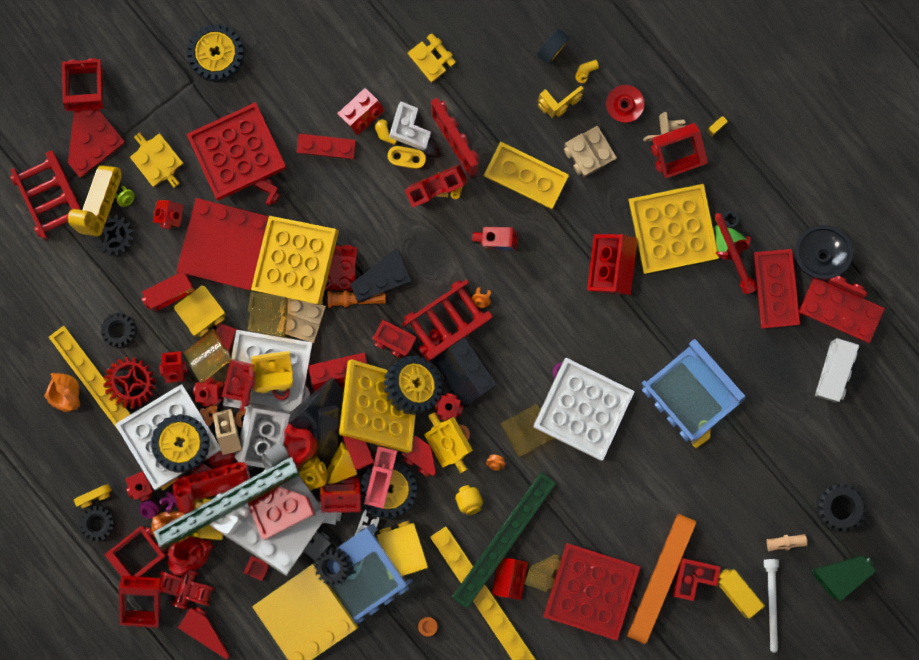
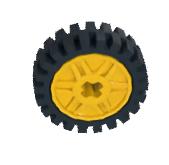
M210 24L207 27H202L194 33L190 43H188L187 56L190 66L204 80L206 79L210 82L226 81L228 78H232L235 73H238L240 67H242L244 59L243 44L239 36L227 26ZM218 49L220 55L213 57L212 51L216 52Z
M408 356L398 360L387 370L388 372L384 377L386 378L384 385L387 387L384 390L385 393L389 392L387 398L388 400H393L391 404L392 406L397 405L396 409L398 411L403 410V413H410V415L420 414L430 409L439 400V394H441L442 390L439 387L442 384L437 382V380L440 379L439 374H434L437 371L436 368L431 369L432 364L430 362L425 363L426 359H419V356Z
M171 415L169 418L163 419L161 423L159 422L157 428L154 429L153 436L151 437V449L155 459L162 467L175 473H186L199 467L209 452L210 442L206 429L197 419L189 415ZM180 439L183 442V447L181 448L179 446H175L178 444V440Z
M394 463L388 487L392 490L391 493L388 492L386 495L384 507L379 508L364 504L373 466L369 468L362 477L359 486L360 500L366 511L382 520L397 519L406 514L412 507L417 494V485L412 473L405 466H401L400 463Z

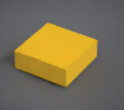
M721 117L707 130L708 134L712 137L728 121Z

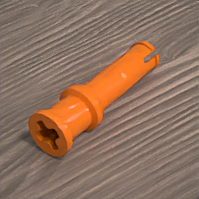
M347 290L333 293L328 291V308L332 306L347 307L357 304L354 294L349 293ZM385 294L358 304H385Z

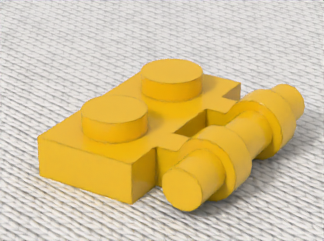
M433 33L427 37L431 43L429 46H426L422 41L407 53L431 83L446 72L442 66L445 62L450 67L456 64V61L452 58V53L450 51L447 52L442 45V41L436 38ZM435 49L442 56L438 60L432 54V51Z

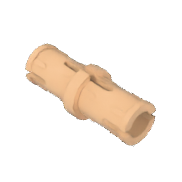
M805 534L797 536L784 535L780 538L766 540L768 551L790 550V548L807 546Z

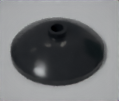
M818 225L809 228L799 237L795 247V258L800 269L808 276L819 280H830L832 277L841 276L849 268L853 258V247L847 235L838 228ZM824 255L826 259L823 260L820 256Z

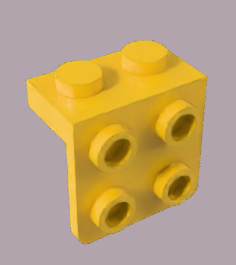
M582 86L578 87L560 103H557L545 89L539 95L538 106L543 113L547 112L551 118L555 116L560 117L567 111L568 105H575L582 99L584 88Z
M200 286L174 307L177 314L196 338L198 336L200 338L209 332L211 326L214 324L215 326L219 325L225 320L224 317L227 315L205 286Z
M290 351L251 356L252 364H254L253 371H256L254 392L267 393L270 390L276 389L283 391L293 386Z

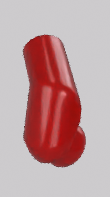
M436 329L429 332L430 340L433 344H440L442 338L440 333ZM422 345L419 347L422 355H425L427 353L425 350L426 346Z

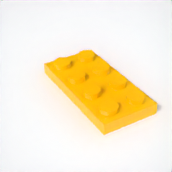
M501 141L484 174V177L551 210L569 176Z

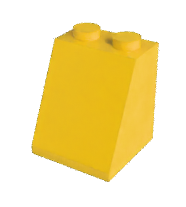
M409 521L398 524L399 528L391 530V527L380 530V534L377 535L379 544L401 576L428 568L414 523L410 524ZM388 571L390 580H391V579H394V578L392 577V575L390 574V572Z

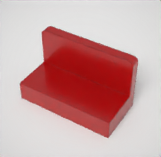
M503 558L496 568L492 595L521 600L528 562Z

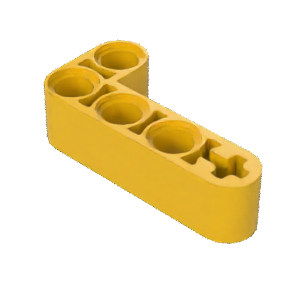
M99 166L83 210L72 209L69 212L68 222L80 234L101 235L121 180L120 168Z

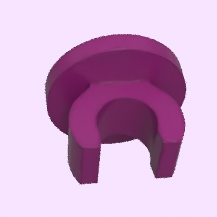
M167 492V497L162 498L159 503L162 507L165 504H169L165 509L167 513H171L174 510V506L178 509L174 492L172 494Z

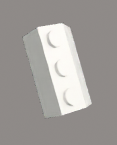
M250 403L249 407L246 408L239 437L242 450L236 451V460L238 462H245L250 466L265 468L261 460L262 453L278 443L283 445L285 438L284 429L288 425L290 414L266 405Z

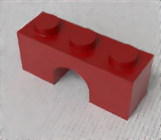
M459 164L409 185L405 189V193L413 208L430 201V199L441 193H449L463 187L468 180Z

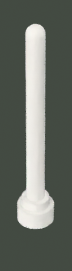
M779 559L764 560V568L768 572L770 650L775 653L778 651L776 571L779 567Z

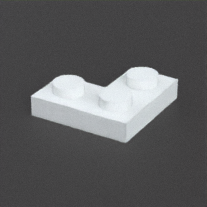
M400 102L389 137L424 151L431 132L414 125L418 108Z

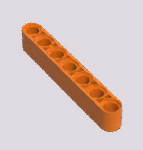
M681 514L676 516L627 637L646 644L695 527V520Z

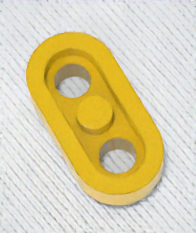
M394 146L388 152V160L394 166L420 169L426 161L424 153L418 149ZM397 153L401 155L399 160L394 159V155ZM414 157H418L420 161L418 163H414L412 159Z
M109 484L101 486L75 498L74 503L76 507L86 508L92 505L91 501L97 498L99 501L110 496L109 493L112 491Z

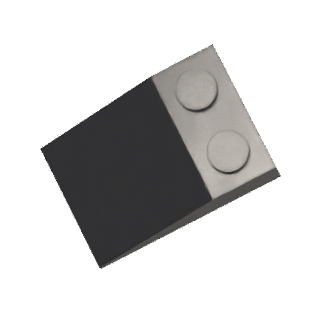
M331 377L289 413L290 423L297 429L311 431L318 445V409L336 405L339 408L338 426H340L344 389Z

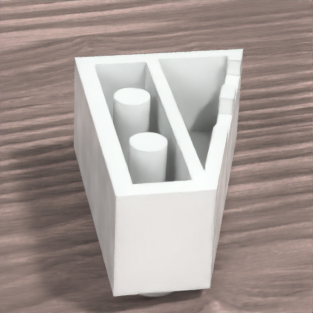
M838 338L831 341L816 390V397L835 403L844 399L846 394L845 385L850 380L851 368L856 360L859 345Z

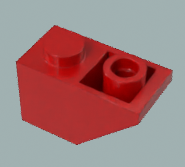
M414 435L412 451L402 453L404 456L403 461L410 466L414 464L419 466V472L426 477H429V475L434 477L436 473L431 446Z

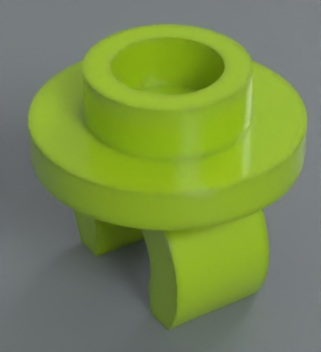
M121 186L123 192L119 195L116 193L115 198L121 207H125L133 202L135 194L132 190Z

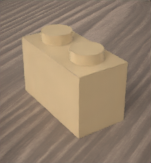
M232 409L214 413L216 435L222 454L225 455L242 450Z

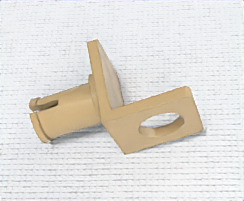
M667 112L659 115L661 135L684 127V119L668 121ZM659 135L646 136L644 142L652 141L651 138Z

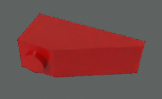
M199 607L195 609L190 608L178 628L225 659H228L230 654L211 621L205 616L206 612Z

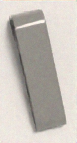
M278 443L262 453L261 460L266 470L288 459L289 456L284 446ZM299 476L280 486L307 496L314 512L316 513L320 510L318 502Z

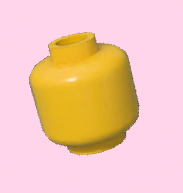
M463 486L455 496L459 510L462 513L473 515L481 510L483 500L476 487Z

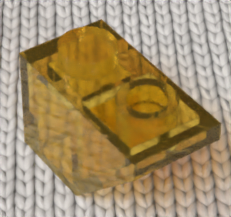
M553 554L531 565L524 584L547 592V589H552L555 578H552L554 570L558 571L561 560L558 559L559 555Z

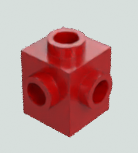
M157 200L153 223L160 224V228L171 230L172 227H180L184 205L169 200Z
M181 351L162 353V364L159 365L160 375L165 378V383L185 381V373H188L187 362H183Z
M204 377L194 386L195 402H201L203 406H213V404L224 401V397H222L224 382L214 381L212 377Z
M447 393L446 396L442 395L441 399L436 401L434 410H438L437 415L440 416L441 420L447 421L453 417L456 419V416H461L463 406L460 405L461 400H457L458 396ZM448 403L453 407L450 411L445 409V405Z
M144 471L125 479L128 485L126 491L130 498H134L136 501L140 499V502L151 498L150 494L154 493L153 486ZM140 484H142L143 489L141 491H139L138 489Z

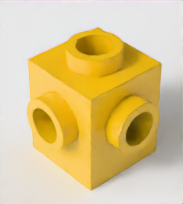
M317 456L300 465L298 469L299 477L309 491L326 484L328 477L326 466L323 462H320Z

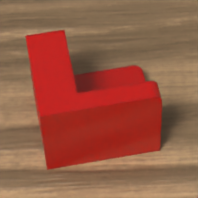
M251 555L244 574L263 581L270 565L260 558Z

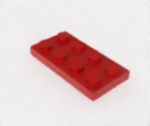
M792 249L754 252L761 329L800 325Z
M813 278L798 313L869 344L885 308L827 282Z

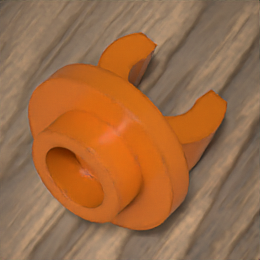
M478 287L476 294L472 296L471 300L478 308L488 307L491 302L489 298L491 292L488 290L486 295L480 294L481 288Z

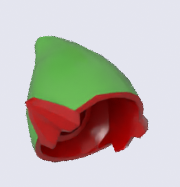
M716 225L714 230L718 252L715 254L723 260L732 259L719 226ZM728 228L738 253L740 254L744 249L747 250L751 238L748 236L745 238L735 229Z

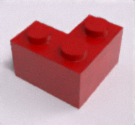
M681 558L673 596L694 601L697 583L717 586L721 567Z

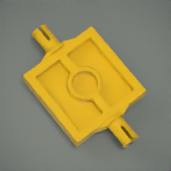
M138 133L134 138L141 146L138 151L130 156L132 161L153 187L165 180H168L173 188L177 187L176 185H179L180 182H178L173 174L184 164L160 133L148 141L145 140L141 133Z
M436 412L432 413L428 417L434 426L424 436L442 468L455 463L459 472H464L467 468L462 459L466 454L473 451L454 417L440 422Z

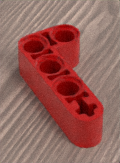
M237 462L175 480L173 483L174 497L181 513H189L196 508V500L225 493L251 479L247 464L245 462Z

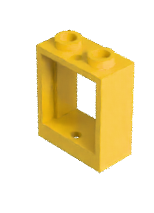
M724 569L719 573L718 586L745 618L750 619L764 607L735 570Z

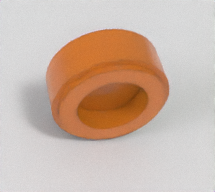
M431 617L421 619L418 625L419 632L424 636L434 635L438 628L437 622Z

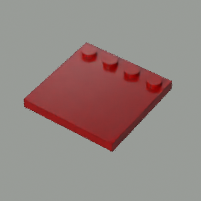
M438 98L430 101L431 116L471 179L477 175V161L479 157L474 150L470 151L468 148V139L464 133L460 134L457 127L459 125L454 117L450 118L446 112L448 108L444 101H439Z
M256 102L186 134L217 201L287 169Z
M196 198L176 272L184 271L190 276L251 291L269 216Z
M566 543L543 617L618 640L640 566Z

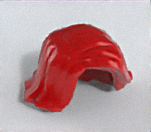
M288 424L284 429L285 446L288 449L289 458L292 457L298 469L300 465L315 455L317 440L311 431L297 429Z

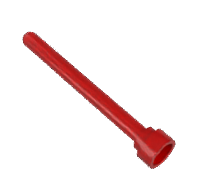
M717 213L715 220L741 277L740 287L744 294L752 293L757 289V285L754 279L748 277L722 214Z

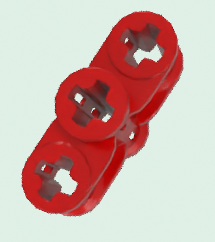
M189 570L182 574L181 577L163 571L160 572L162 575L161 592L175 596L174 602H171L172 606L187 610L188 600L209 606L208 600L214 587L194 582L199 572Z

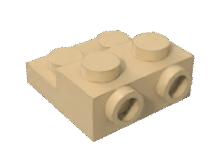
M598 125L566 142L563 149L568 159H573L575 163L573 167L578 175L581 174L583 178L616 159L614 152Z
M288 298L277 332L314 344L326 306H323V301L321 305Z

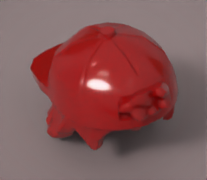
M189 536L188 540L172 544L168 550V566L170 571L174 575L179 576L189 570L196 571L206 563L209 552L214 547L210 539L203 540Z

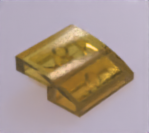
M251 292L247 310L250 312L247 331L285 337L288 313L287 297Z
M214 329L184 352L189 365L201 383L231 361L227 348L222 345L219 334Z
M537 404L501 423L518 457L554 439L533 428L540 413Z

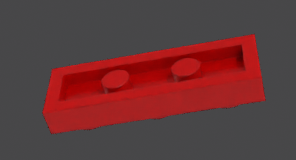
M299 134L297 154L354 160L356 140Z

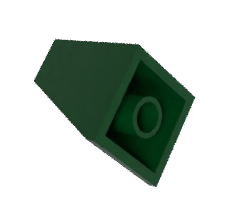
M855 556L812 568L810 572L834 601H842L876 570L873 568L875 564L869 557Z

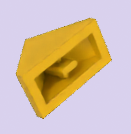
M341 442L327 468V481L329 484H334L357 475L348 449L343 442Z

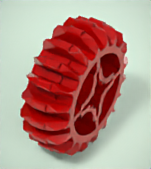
M125 357L124 363L121 359H118L117 364L112 363L111 369L108 368L106 370L108 375H105L103 380L107 382L103 384V387L109 388L105 391V394H112L109 400L113 401L116 399V406L121 402L123 403V408H126L127 404H129L130 408L133 409L135 403L138 407H141L142 402H148L147 397H152L153 393L151 391L155 390V386L152 384L156 380L155 378H149L154 373L153 371L147 372L149 365L143 367V360L136 363V358H133L129 362V358ZM122 370H129L126 376H115ZM135 372L141 375L144 382L135 376ZM131 376L130 380L132 381V385L128 390V385L126 382ZM115 384L123 389L124 394L117 390ZM144 390L141 394L130 397L131 391Z

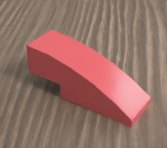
M378 445L364 504L379 508L384 507L397 450Z

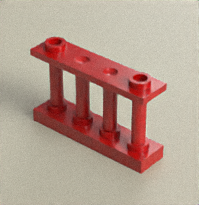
M53 150L45 153L47 156L45 162L18 174L15 168L10 169L13 174L10 178L14 186L18 185L35 221L36 226L34 230L37 236H42L45 241L49 239L46 232L67 223L69 213L42 225L38 217L39 214L63 203H69L71 209L82 210ZM48 168L49 170L53 169L55 173L53 179L26 191L22 183L23 180ZM54 186H61L64 193H61L60 197L34 208L30 200L31 197Z
M467 279L463 282L461 280L451 285L452 289L416 314L411 312L404 317L405 321L402 323V326L406 327L411 324L426 346L425 350L427 353H425L424 357L427 362L492 319L489 311L483 313L478 310L464 290V287L469 283ZM455 293L459 294L474 316V321L470 324L464 323L448 299ZM440 303L443 304L458 326V332L453 335L451 332L448 333L432 310ZM425 313L443 337V342L438 345L432 343L416 320Z

